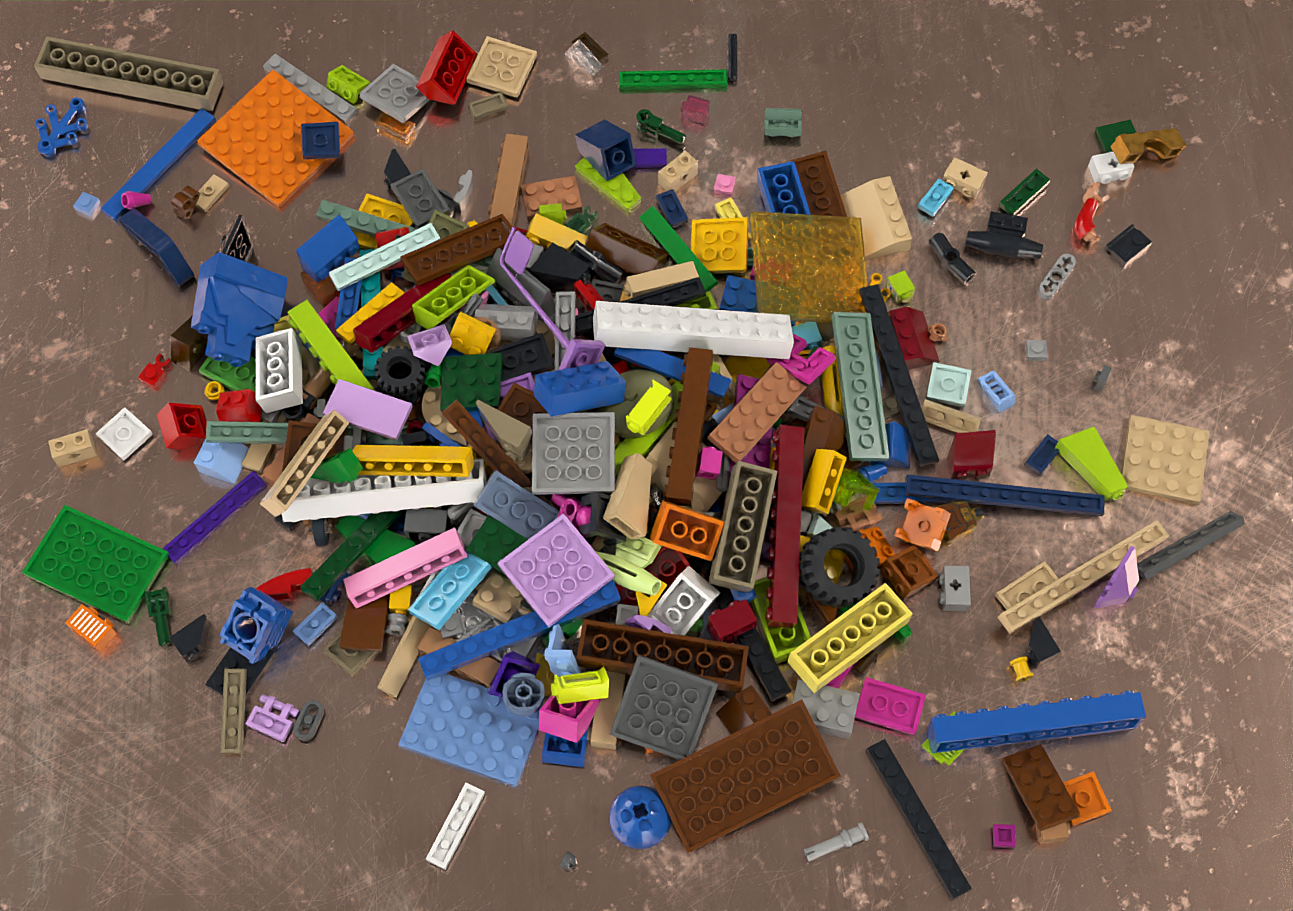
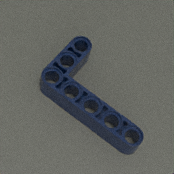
M133 208L119 218L126 231L158 257L178 287L195 276L174 241L139 211Z

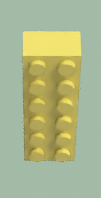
M884 583L792 651L787 662L812 692L816 693L905 626L913 613L892 589Z

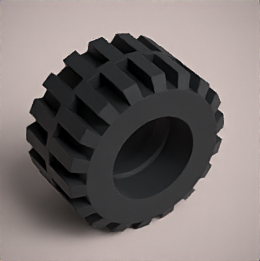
M396 346V349L393 350L392 347L388 348L387 353L383 351L381 358H377V364L374 368L378 388L381 389L383 394H388V396L396 397L400 400L401 397H405V400H408L410 395L412 397L417 395L416 391L421 392L422 385H425L424 376L426 373L424 362L421 358L414 356L413 351H409V347L404 346L403 349H400V346ZM399 367H405L411 371L410 375L404 379H394L389 374Z

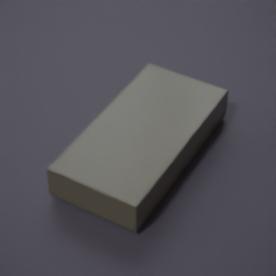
M502 92L468 103V108L474 121L508 110V105Z

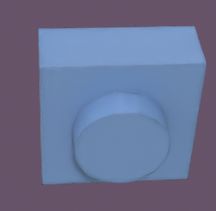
M82 192L73 207L76 211L91 217L101 202L99 198Z

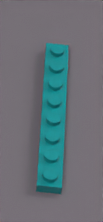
M376 249L360 250V257ZM380 271L362 279L361 307L381 292ZM383 346L373 353L363 348V372L367 380H376L374 368L377 364V358H381Z

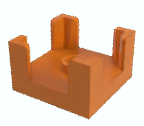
M907 498L904 508L908 510V514L903 528L897 527L894 537L901 541L938 552L951 514L945 509L939 507L932 508Z

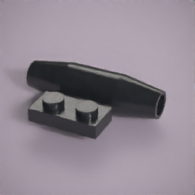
M993 211L990 212L988 231H968L965 246L988 254L1016 259H1040L1043 250V244L1024 237L1028 218Z

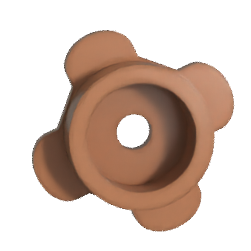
M936 323L928 326L931 341H947V328L943 324Z

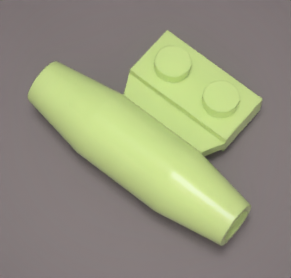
M626 536L625 542L616 545L615 555L595 551L615 575V578L612 579L614 583L630 590L650 595H656L660 590L661 581L644 569L649 564H652L661 549L660 545L653 543L645 537L631 540Z

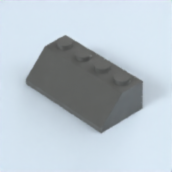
M498 248L486 273L495 279V282L492 284L493 287L500 291L505 300L512 301L514 306H532L501 267L500 257L502 250ZM504 257L505 266L510 270V272L514 276H516L517 272L509 264L505 262ZM524 270L522 274L518 273L516 279L550 318L555 313V303L550 289L527 270ZM538 315V320L544 322L540 315Z

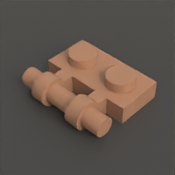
M869 495L842 505V511L835 508L833 513L839 525L852 528V532L859 531V529L868 525L870 527L876 525V522L883 519Z

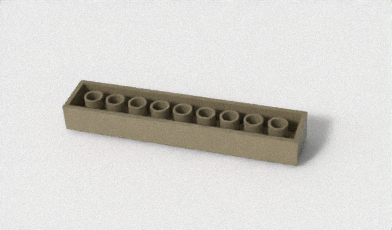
M47 36L34 65L41 79L195 109L202 108L211 112L214 109L223 84L219 69Z

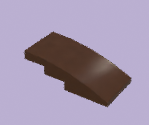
M390 593L357 609L348 598L340 640L341 649L382 652L384 635H386L387 616L390 614Z

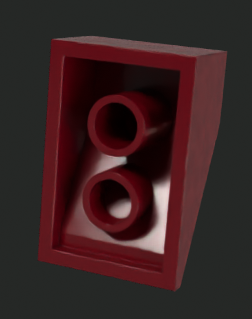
M995 430L955 433L947 456L950 479L966 480L972 477L983 479L990 476L994 461Z

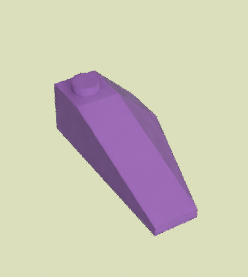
M1130 546L1094 607L1102 608L1122 604L1129 597L1133 599L1139 589L1136 587L1139 576L1135 547Z

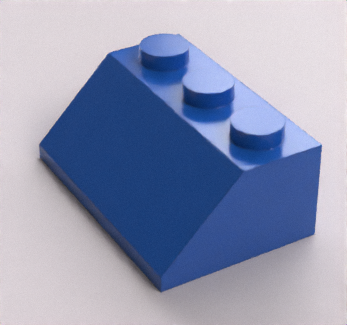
M338 215L300 246L296 252L302 270L318 283L329 276V272L333 271L336 267H340L344 263L345 257L354 255L360 246L353 231L342 216Z

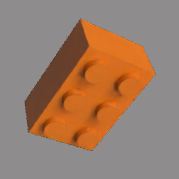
M662 500L649 539L655 544L712 561L725 522L720 518Z

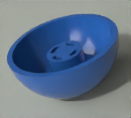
M638 785L623 790L614 799L609 811V824L614 836L622 844L635 849H646L657 845L666 837L672 823L658 791L648 786Z

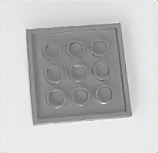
M614 412L567 413L552 417L549 414H533V495L591 494L597 491L612 493L615 491Z

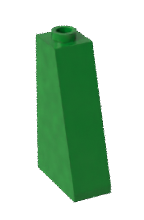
M346 515L338 520L335 528L337 533L346 540L365 519ZM386 530L362 555L375 565L416 546V544L412 540Z

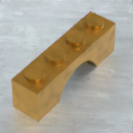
M1166 128L1158 131L1151 130L1142 133L1121 134L1111 145V149L1120 164L1135 163L1144 152V149L1154 151L1163 159L1178 157L1187 145L1177 128Z

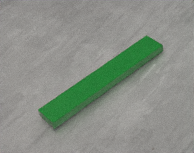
M727 69L619 71V90L728 87Z
M654 206L639 216V219L677 264L693 261L706 292L719 284Z

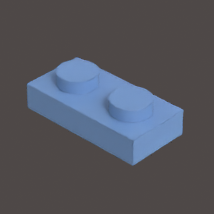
M322 602L293 632L309 647L338 617Z

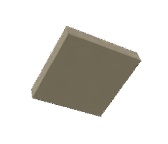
M341 630L322 651L353 678L378 651L341 649Z

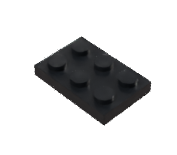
M543 333L486 351L487 354L502 353V382L527 373H531L533 376L555 368Z
M230 647L205 685L223 696L224 669H247V698L275 657V653L269 650L262 660L252 664L248 658Z

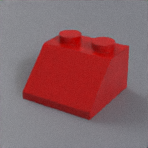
M251 389L220 393L216 407L219 422H260L263 410L256 401V393Z
M169 402L157 414L166 448L186 449L204 443L207 421L202 405Z

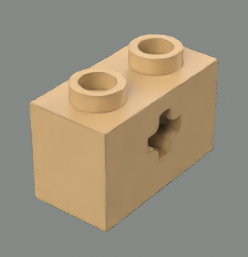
M685 150L658 172V184L665 191L673 189L676 192L698 174V161Z
M954 157L944 174L943 181L953 186L955 190L963 193L965 196L976 199L985 183L988 172Z
M87 429L48 441L52 458L58 467L98 456L94 439Z

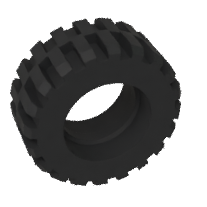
M840 526L833 527L814 535L802 547L804 551L800 552L799 560H801V563H799V571H801V576H799V581L804 582L805 587L803 589L806 593L810 592L812 594L811 599L814 601L820 600V605H831L832 608L846 607L860 602L872 593V588L876 587L878 581L875 578L880 576V569H877L880 559L875 557L876 548H871L869 545L871 541L867 537L862 538L861 532L858 530L852 532V528L849 527L842 529ZM830 549L841 550L851 560L853 576L850 583L846 586H839L833 583L825 572L824 559Z

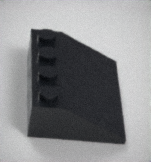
M239 215L229 228L227 235L223 236L222 246L216 254L220 252L246 262L254 244L243 215Z

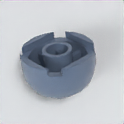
M529 673L513 675L503 687L504 704L515 715L529 716L534 714L544 702L545 689L543 683Z

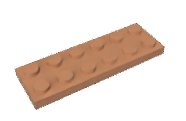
M776 362L710 433L707 439L735 463L741 461L801 395L806 386Z

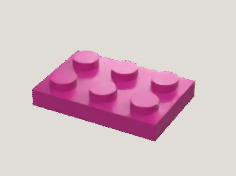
M865 677L855 718L915 736L926 695Z

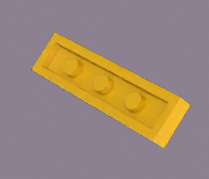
M391 282L336 329V334L351 345L356 341L353 331L356 326L405 292Z

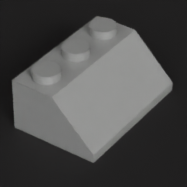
M481 304L476 309L474 317H485L493 321L500 330V340L519 341L535 335L539 314L532 306Z

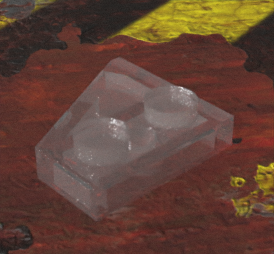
M580 39L564 53L593 76L604 67Z

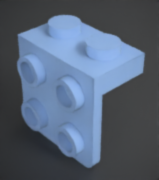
M554 625L553 630L549 633V646L545 649V660L550 665V671L554 675L557 674V677L581 673L572 650H568V644L560 625Z

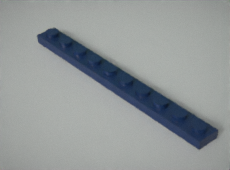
M909 474L905 477V496L1093 516L1104 515V495Z

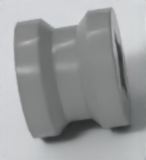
M388 614L387 621L389 624L386 627V633L396 636L404 635L408 617L403 614Z

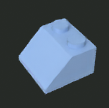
M205 439L194 464L199 473L235 485L243 468L242 462L249 448L242 443H207Z

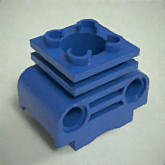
M253 587L243 590L240 598L234 601L230 615L219 634L222 637L220 643L230 646L248 658L250 663H256L266 656L270 648L278 646L293 611L264 592L258 591Z

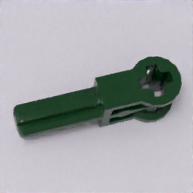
M642 109L637 113L636 126L639 132L649 133L657 138L659 135H662L679 144L684 143L686 139L685 134L664 125L663 119L653 115L651 111Z
M164 586L160 590L145 591L149 618L155 620L159 646H167L171 643L167 617L172 616L169 592L167 587Z

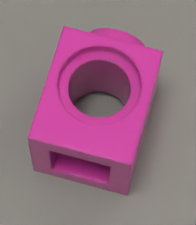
M703 447L699 453L696 477L715 480L720 474L723 451H719L714 447Z

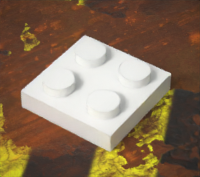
M125 407L96 433V436L123 461L153 435L152 431Z

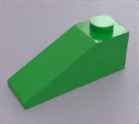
M349 448L324 458L310 478L334 483H342L344 481L350 483L359 477L358 473L363 467L352 449Z

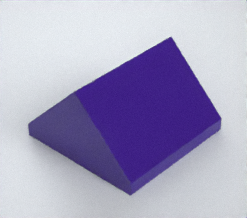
M515 651L509 652L504 655L488 693L503 697L504 684L513 675L529 673L536 677L540 664Z

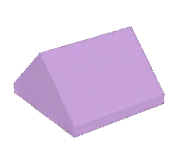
M445 324L407 336L414 356L437 366L440 365L452 344Z

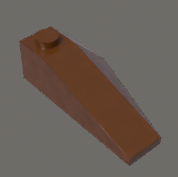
M816 405L809 414L804 433L802 488L805 486L816 449L834 450L837 452L844 442L846 433L845 422L834 411Z

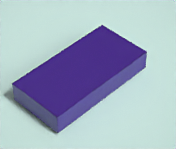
M633 148L636 166L632 168H664L667 165V148Z

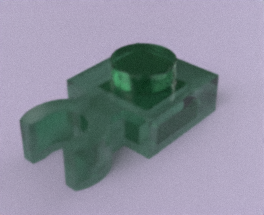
M587 206L582 215L577 212L565 226L585 234L592 227L590 221H595L598 218V212L596 211L591 215L588 214L591 211V207Z

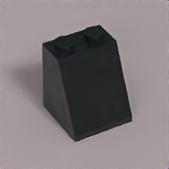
M553 242L529 269L530 274L549 288L551 293L575 292L574 283L579 280L584 285L590 284V266Z

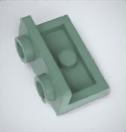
M766 108L764 121L765 135L771 137L802 136V110Z

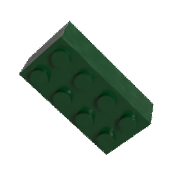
M488 515L466 550L468 553L489 563L492 569L507 577L497 563L529 539Z

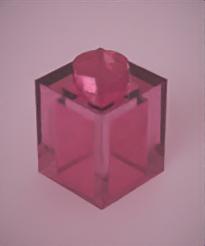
M689 95L687 101H683L681 106L683 120L704 125L709 113L710 101Z

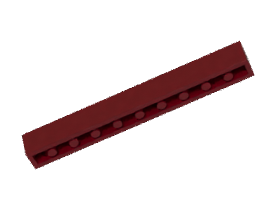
M780 425L773 434V443H776V448L773 450L772 462H775V469L773 470L777 471L771 500L773 501V508L770 509L769 515L770 520H772V527L769 529V540L772 541L771 547L768 549V559L771 560V564L767 570V579H770V587H767L766 599H769V607H766L765 619H768V626L793 628L797 624L804 427Z

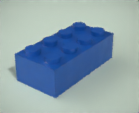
M794 161L758 168L757 182L775 242L811 236L814 223Z
M728 275L719 310L790 315L792 327L796 325L803 291Z
M601 361L595 364L564 368L558 371L535 375L534 396L552 417L624 402L626 381L608 361Z

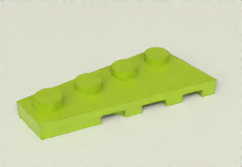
M585 157L575 165L576 171L626 212L629 213L641 202L640 195L623 173L606 181Z

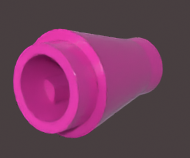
M127 191L122 194L121 202L124 208L131 210L144 205H150L151 196L150 194Z

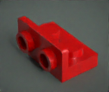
M581 280L574 283L576 297L587 311L595 310L596 301H604L592 284L584 285Z

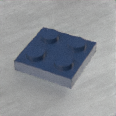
M338 122L301 124L303 160L341 158Z

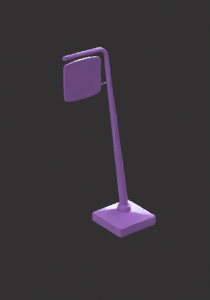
M512 227L500 257V264L567 350L558 370L598 363L605 344L602 341L571 339L569 342L516 279L518 273L522 274L531 257L534 243L520 231L515 232L516 227ZM504 257L505 262L509 264L517 272L516 276H514L510 272V270L505 266Z

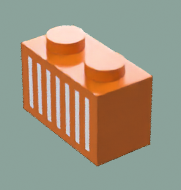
M81 604L65 624L101 653L117 635L113 629L115 625L107 618H104V620L99 618V612L93 607L86 608Z

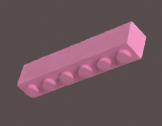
M453 528L343 580L348 598L357 609L468 557L462 538L457 530Z

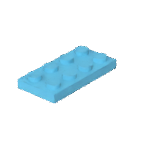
M467 552L468 557L441 570L408 609L409 612L440 630L490 571V564Z

